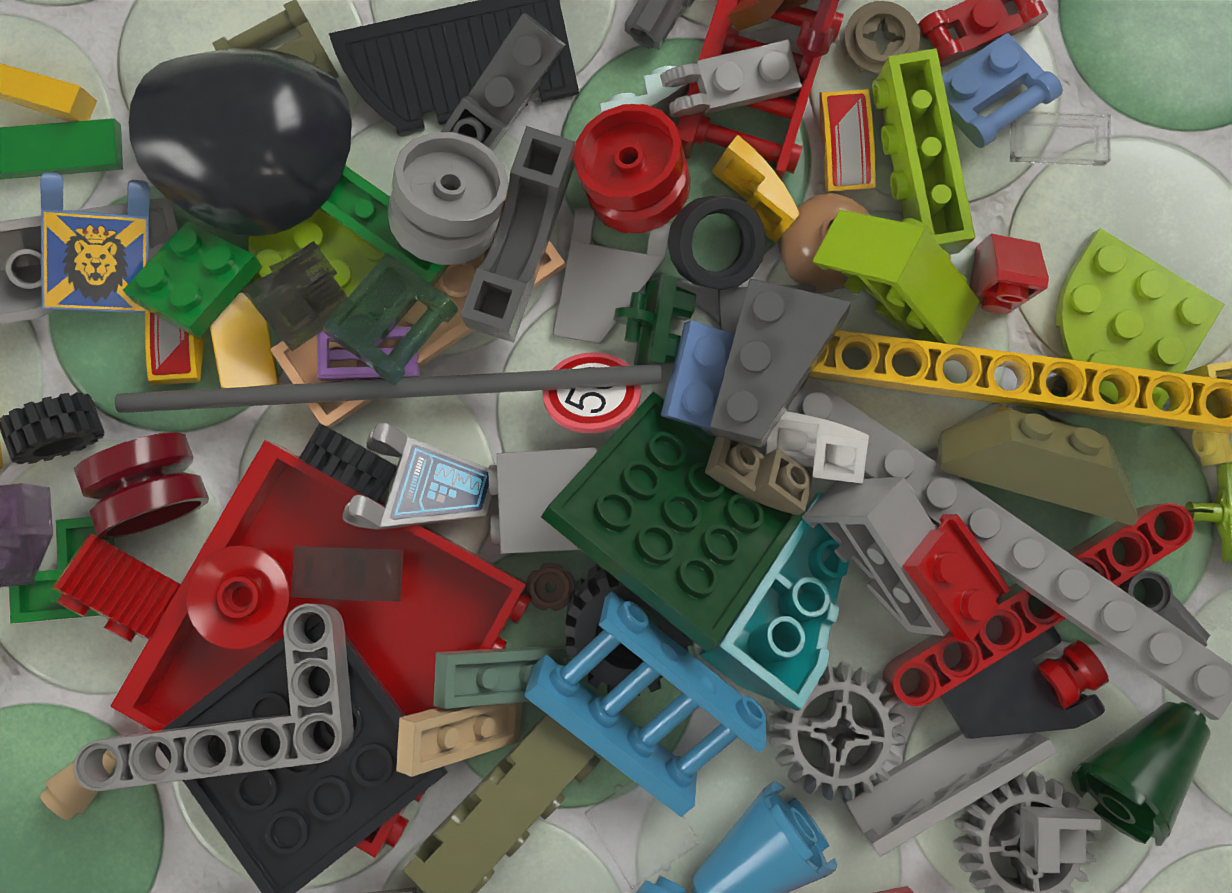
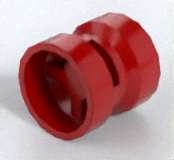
M1076 640L1066 646L1063 650V655L1055 660L1047 658L1036 665L1063 709H1067L1078 702L1080 694L1087 689L1096 691L1109 682L1108 674L1099 658L1080 640Z

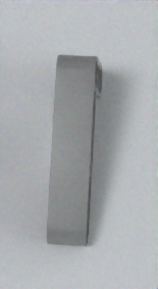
M303 604L295 607L288 614L284 623V642L290 714L119 735L86 744L80 749L74 760L73 770L77 781L88 790L104 791L315 764L342 754L352 742L354 731L345 629L342 616L335 608L321 604ZM317 613L324 620L325 632L322 638L314 643L305 635L304 626L307 618ZM317 666L325 669L330 678V686L323 696L314 693L309 685V675ZM319 721L330 724L334 730L335 740L330 749L321 748L314 740V728ZM266 728L274 730L279 735L281 743L276 756L269 755L262 748L261 735ZM213 735L220 737L225 743L226 754L222 762L213 760L209 754L208 744ZM160 742L165 744L171 752V763L168 769L161 767L156 760V748ZM106 750L111 751L116 758L117 766L113 776L107 773L103 766V755Z

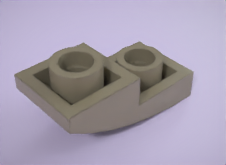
M716 436L705 470L706 474L721 484L763 505L795 515H800L806 510L813 474L779 448L764 456L749 444Z

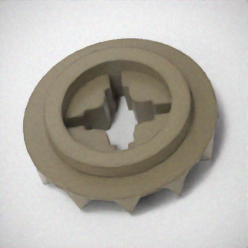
M874 1L861 6L852 14L846 25L843 41H845L847 58H852L858 64L860 72L867 70L876 73L878 76L888 56L918 51L920 32L916 20L904 7L889 1ZM880 24H882L884 38L892 40V42L887 44L883 54H879L880 50L877 49L876 42L869 41V39L874 37Z

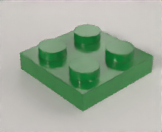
M187 220L139 271L123 291L132 302L199 339L258 273L262 265L254 254Z

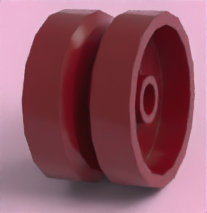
M169 432L133 439L97 452L74 467L83 497L101 499L89 511L97 536L100 539H113L143 532L182 518L208 503L209 497L201 476L183 472L192 464L194 458L185 434Z

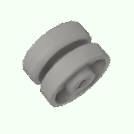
M431 132L412 139L400 150L394 167L393 190L388 207V219L392 234L404 249L419 259L439 265L464 264L480 257L493 243L509 184L504 165L493 150L475 138L455 132Z

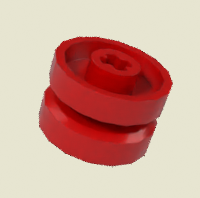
M622 104L605 110L586 124L577 138L573 156L575 168L582 187L586 192L591 209L594 210V214L605 226L622 233H645L663 227L676 217L689 198L691 177L685 160L682 142L676 124L662 110L645 104Z

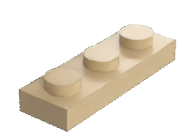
M523 702L450 709L438 707L400 717L396 771L412 777L520 742Z

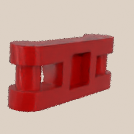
M966 0L944 11L937 10L928 14L917 25L923 38H929L933 47L937 48L940 67H943L985 48L1007 32L1012 36L1038 24L1049 13L1042 0ZM1013 1L1019 12L1009 16L1004 4ZM954 27L959 39H952L948 29Z

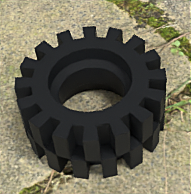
M76 392L71 396L69 393H64L53 399L51 396L45 397L38 403L32 401L24 404V408H15L9 411V415H3L0 418V432L11 461L17 464H24L26 462L33 464L41 459L45 462L53 460L55 456L61 455L64 457L70 455L71 451H80L85 449L86 445L98 442V439L103 438L105 433L92 397L89 394L83 395L81 392Z
M321 423L318 424L299 456L301 460L322 471V473L379 502L397 468L396 465Z

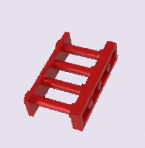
M741 0L717 1L699 60L767 45L766 43L738 35L739 31L732 28L733 24L727 15ZM839 0L831 1L822 33H825L828 27L835 30L832 39L833 43L836 41L844 14L836 12ZM797 6L778 14L774 13L770 18L801 27L803 21L811 22L809 28L812 29L817 11ZM792 51L798 72L803 55ZM822 56L813 59L807 79L804 78L796 100L781 96L744 105L790 119L782 145L710 123L711 117L704 116L703 111L680 116L677 130L682 142L685 158H690L694 144L703 146L705 141L727 148L735 137L739 135L764 160L776 163L774 171L781 181L785 172L794 174L803 146L794 142ZM697 82L690 84L687 96L700 93Z

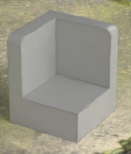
M1020 806V859L1038 873H1060V863H1085L1086 830H1101V818L1080 808Z

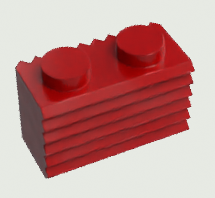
M90 534L83 541L58 580L54 583L52 589L62 594L57 600L58 604L82 617H85L89 610L109 619L103 627L104 629L128 642H132L136 635L145 639L150 638L181 584L109 544L107 541L100 539L98 536Z

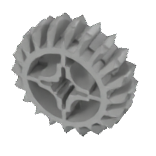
M840 662L834 677L832 668L827 663L824 673L801 710L797 711L774 701L775 705L786 712L784 716H769L768 722L771 726L783 729L782 733L770 736L769 743L772 747H787L775 757V760L780 767L793 764L787 774V777L793 783L802 780L806 776L804 790L810 795H813L821 784L823 796L831 801L836 796L838 786H840L841 792L847 800L855 798L854 784L857 783L867 794L873 793V784L869 778L875 774L880 780L886 782L890 776L888 772L881 768L884 762L887 760L893 765L900 763L901 758L890 751L891 745H905L906 738L892 732V728L902 726L905 723V718L900 714H888L889 711L896 707L899 701L893 695H886L880 698L885 691L886 683L881 679H876L868 684L870 671L860 667L851 678L850 664ZM833 691V697H828L826 709L821 714L801 717L803 711L813 699L823 693ZM850 691L861 696L868 705L873 717L874 728L855 723L852 717V704L848 703ZM838 719H840L839 722L855 732L837 734L836 740L833 742L834 739L819 728L836 727ZM798 733L808 734L812 738L820 739L822 744L821 755L825 758L824 768L815 766L806 760L799 745ZM858 745L869 746L867 752L856 763L840 769V765H845L847 754L852 748Z
M1031 771L1027 778L1022 773L981 797L976 804L971 803L964 807L970 813L969 818H959L954 820L955 827L965 832L966 835L958 837L953 842L954 847L958 851L966 853L959 859L958 863L965 872H972L969 878L970 884L977 890L985 889V893H1075L1074 889L1070 886L1074 879H1077L1079 882H1089L1087 875L1080 870L1081 864L1060 863V873H1038L1020 859V848L1015 846L1020 838V806L1031 807L1030 802H1040L1046 807L1077 808L1080 802L1078 797L1070 792L1063 793L1064 787L1059 781L1050 779L1045 782L1044 775ZM1006 810L1003 823L992 829L997 818ZM1086 830V845L1097 841L1094 833ZM1086 851L1085 863L1096 862L1094 855ZM989 852H998L1003 857L1010 856L1011 865L1017 869V878L998 874L992 864Z

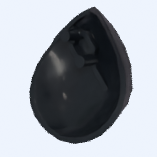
M220 49L161 62L143 76L130 104L128 121L129 139L137 163L148 180L167 199L190 215L215 228L238 235L264 236L277 234L309 219L331 196L342 176L350 152L352 130L350 107L338 81L320 67L298 56L272 49Z

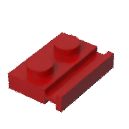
M943 514L939 519L941 522L940 526L936 530L929 531L903 564V568L956 640L972 642L997 608L998 603L996 600L999 595L1007 594L1010 587L959 515Z

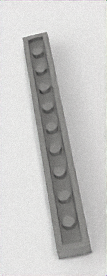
M813 377L809 378L786 411L826 419L869 435L864 471L866 479L904 477L906 482L917 493L920 504L932 523L937 527L941 524L939 519L943 514H958L999 572L1209 719L1219 720L1232 701V665L957 476L938 471L937 462Z

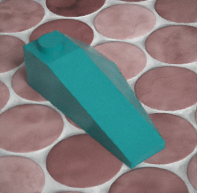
M821 491L807 505L805 513L823 495ZM802 518L719 642L708 653L702 649L699 656L736 685L794 710H801L827 667L830 651L826 650L831 626L837 621L840 608L836 606L842 577L847 575L850 559L844 563L836 555L834 550L839 544L819 523L814 528H811Z

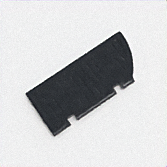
M478 0L329 33L334 52L353 87L370 107L396 127L398 135L425 129L422 113L436 111L438 124H446L463 97L469 95L524 13H527L566 44L540 81L541 84L538 88L542 103L579 95L560 0Z

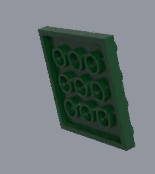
M653 391L636 409L635 413L623 423L547 506L541 518L708 653L719 642L801 521L805 512L795 515L763 505L733 491L706 474L705 470L715 440L701 428L662 417L661 412L664 399Z

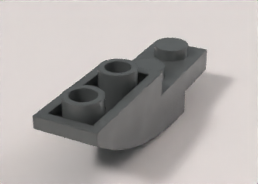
M527 13L522 14L469 95L463 97L441 132H455L475 138L491 150H494L538 89L541 79L566 44Z

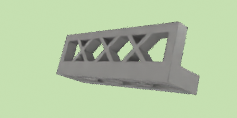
M958 730L888 771L890 776L888 781L883 782L879 778L871 781L874 789L873 793L867 794L862 788H859L855 791V798L853 800H847L845 797L842 800L866 842L881 857L1058 752L1049 738L1035 732L968 739L965 738L961 730Z

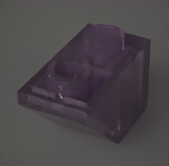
M24 483L0 485V588L33 584L53 536L50 487Z

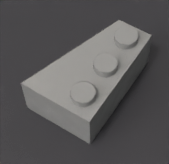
M904 477L863 479V484L837 480L802 518L811 528H814L819 523L839 544L834 552L844 563L852 558L871 578L866 587L908 632L945 636L949 631L948 627L903 568V564L929 531L938 528L932 523L920 504L913 487L906 482Z

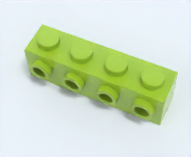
M937 48L888 56L879 75L872 83V98L875 108L882 109L885 126L881 129V143L885 155H891L894 172L891 173L890 187L893 199L900 201L904 219L911 218L926 224L932 230L931 235L941 249L945 250L949 255L958 254L976 236Z

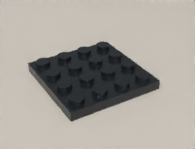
M317 613L312 614L305 622V635L310 641L314 643L319 641L325 632L324 620ZM346 633L345 640L354 731L352 742L342 754L315 764L182 780L261 893L298 892L448 773L444 766L412 777L396 771L399 718L406 716V714ZM284 637L162 730L290 714ZM317 666L309 675V685L311 690L319 696H323L330 686V678L325 669ZM319 721L314 728V740L321 748L330 749L335 740L334 730L330 724ZM266 728L261 735L262 748L269 755L276 756L281 743L279 735L274 730ZM216 735L211 737L208 744V751L213 760L222 762L226 754L225 743ZM160 742L158 747L169 763H171L170 749Z

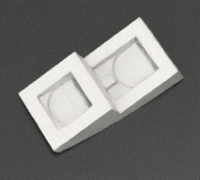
M785 411L767 439L766 455L779 448L802 466L813 467V477L863 484L869 435L826 419Z

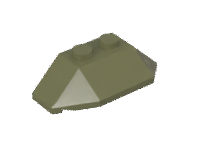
M992 403L946 429L938 439V471L1132 526L1139 519L1133 486L1108 437L1090 428L1013 406Z

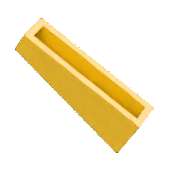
M0 63V99L69 122L90 120L97 100L80 85Z

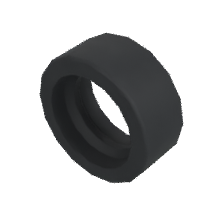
M711 195L691 201L680 209L671 224L668 237L670 260L679 275L694 285L717 290L739 287L750 279L762 263L766 247L764 225L756 211L741 199L728 196ZM719 213L727 215L735 221L739 228L741 244L738 256L733 264L726 270L714 272L704 269L696 262L693 257L691 243L694 230L700 220L707 215Z

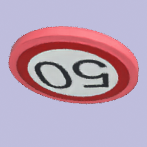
M591 352L571 356L561 361L552 370L630 365L613 355ZM641 386L543 390V402L550 417L562 427L580 433H601L622 425L635 413L640 403Z

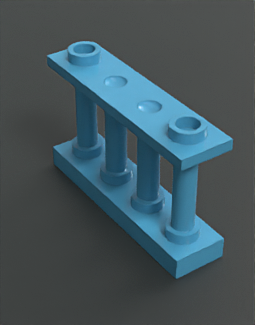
M611 591L605 597L599 626L604 630L566 666L559 665L545 654L532 668L524 697L674 813L682 817L695 806L697 771L737 737L741 738L758 753L766 748V715L754 699L749 696L743 697L650 622L644 611L637 604L625 601L615 592ZM622 643L641 658L643 662L605 697L599 696L580 680ZM660 675L683 692L644 727L637 726L620 713L626 705ZM699 706L721 722L719 726L682 757L675 756L658 743Z

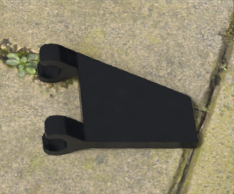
M1054 626L940 696L965 738L968 739L1074 729L1101 716L1105 712V707L1096 694L1089 696L1080 694L1078 702L1067 709H1063L1033 661V658L1061 643L1060 635Z

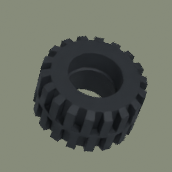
M598 564L588 570V578L586 580L580 578L576 583L574 595H570L565 621L564 636H566L565 647L568 657H575L602 632L598 623L601 618L605 597L611 591L615 592L623 600L631 601L650 611L659 621L657 627L689 652L688 646H693V640L605 569L601 570ZM620 643L588 673V683L598 688L601 682L607 684V693H609L634 671L643 660ZM662 675L648 686L651 693L661 689L660 679L663 678Z

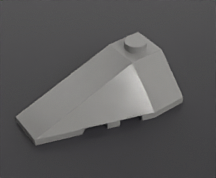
M166 197L150 199L148 261L178 231L172 203ZM122 203L74 211L128 214V204ZM41 215L0 221V325L41 318L56 310L42 309Z

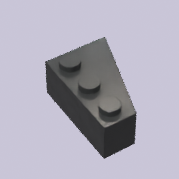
M750 278L710 426L713 436L762 448L807 376L822 357L828 344L845 322L852 302Z

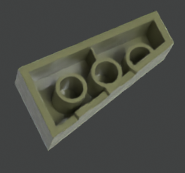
M545 714L428 836L402 871L424 893H477L495 872L492 868L505 854L511 857L530 836L527 829L536 819L541 816L545 820L558 808L565 799L561 792L573 778L580 783L593 771L600 762V759L595 755L597 752L548 714Z

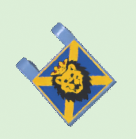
M49 172L43 173L40 179L42 309L145 313L146 309L132 302L123 289L148 263L150 187L148 183L144 180H130L128 182V214L63 210L62 175Z

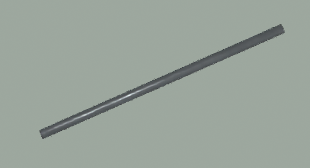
M661 364L120 393L115 397V407L118 413L649 385L662 384Z

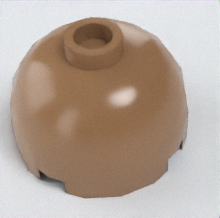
M835 193L815 195L797 206L800 214L780 237L778 248L782 261L786 265L785 270L791 279L799 285L816 286V292L829 293L845 288L844 284L848 277L840 271L832 269L822 270L812 262L839 209L865 215L869 214L862 205L851 197Z

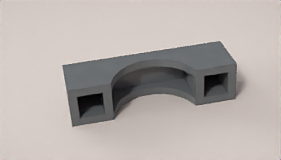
M526 126L510 171L509 188L498 231L487 257L476 269L460 315L467 328L514 343L575 166L573 161L575 141Z

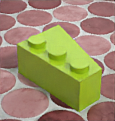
M839 209L812 261L822 270L832 269L842 272L848 277L844 284L846 289L859 295L861 289L866 291L878 301L874 310L913 340L958 345L980 302L967 284L968 279L959 273L950 261L951 256L949 253L941 249L931 235L932 230L926 224L911 218H906L903 222Z

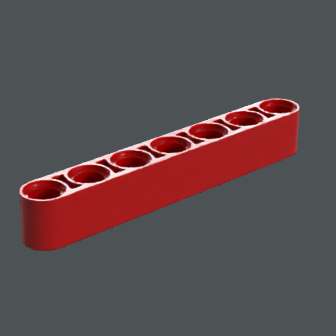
M1178 504L1145 505L1137 508L1139 519L1134 526L1116 521L1067 552L1114 585L1119 586L1187 543L1193 534L1194 522L1190 513ZM1158 515L1163 518L1166 525L1165 533L1161 538L1154 529V522ZM1117 540L1123 544L1125 549V556L1120 564L1116 562L1112 554L1113 545ZM1015 583L1010 586L1007 594L999 595L996 600L998 606L988 619L990 620L992 617L997 616L1002 623V633L996 641L991 642L987 638L985 631L988 620L972 642L956 640L950 630L945 636L931 635L892 659L886 665L883 671V681L886 683L885 690L890 695L895 696L898 700L910 706L926 705L1061 622L1065 617L1044 602L1041 612L1034 616L1028 608V599L1031 593ZM956 642L961 649V658L954 667L948 668L943 660V652L949 643ZM915 668L919 673L920 683L914 692L905 694L900 686L901 676L906 670Z

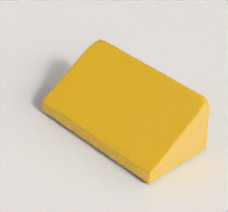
M261 291L239 293L210 325L221 388L280 385L275 357L270 351L273 346L263 295Z

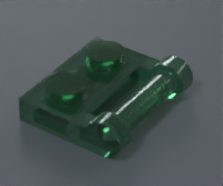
M386 253L324 323L323 330L327 336L372 367L385 381L396 385L406 374L403 368L443 321L446 323L450 322L458 312V307L449 297ZM420 301L428 309L389 355L377 348L414 304Z

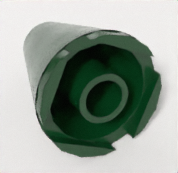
M1164 703L1075 768L1072 772L1071 781L1076 792L1081 798L1088 792L1099 803L1093 811L1119 832L1143 844H1146L1150 837L1155 838L1156 846H1161L1170 836L1210 738L1211 732L1206 724V717L1188 703Z

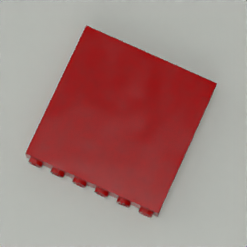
M264 440L110 707L152 731L162 730L284 637L285 621L272 637L259 645L245 649H227L207 641L193 626L186 607V591L191 575L204 558L225 547L236 545L251 546L265 551L277 560L284 569L290 585L291 601L288 614L295 607L303 604H321L335 608L342 616L345 633L406 716L438 708L433 706L436 652L504 649L506 647L507 641L500 638L510 620L516 624L519 623L532 599L524 594L528 583L424 525L376 530L346 523L343 520L345 506L355 495H365L322 473V471L304 462L298 455L286 448ZM375 501L376 503L380 504L381 506H383V507L385 506V503H383V502H381V501H379V502ZM242 587L237 593V600L242 606H247L251 602L252 594L248 588ZM426 791L414 800L419 803ZM407 806L355 847L376 858L386 844L394 848L409 823V820L402 816Z

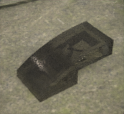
M294 546L291 597L400 602L403 550Z

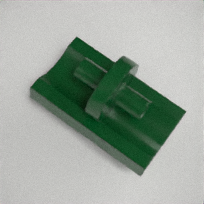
M663 274L658 281H648L645 294L632 292L630 306L615 309L613 319L618 323L626 325L624 340L637 343L634 365L674 364L681 336L669 333L671 318L682 321L691 319L697 297L695 293L677 286L678 277Z

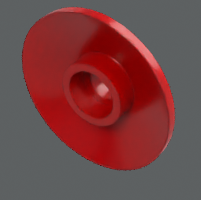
M229 546L208 555L192 573L186 591L187 612L195 629L207 641L227 649L250 648L268 640L285 621L291 601L289 581L282 566L270 554L251 546ZM242 587L248 588L252 594L251 602L247 606H242L237 600V593Z

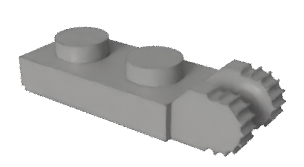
M789 40L698 60L696 64L689 63L677 66L660 74L662 85L665 88L697 82L700 91L698 94L683 96L671 102L669 109L672 117L691 115L703 111L706 114L793 94L802 87Z

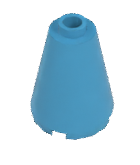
M773 781L760 792L694 873L693 883L695 887L691 890V893H788L829 876L836 871L837 862L835 858L826 862L822 851L830 845L807 810L795 797L787 803L778 794L785 787Z

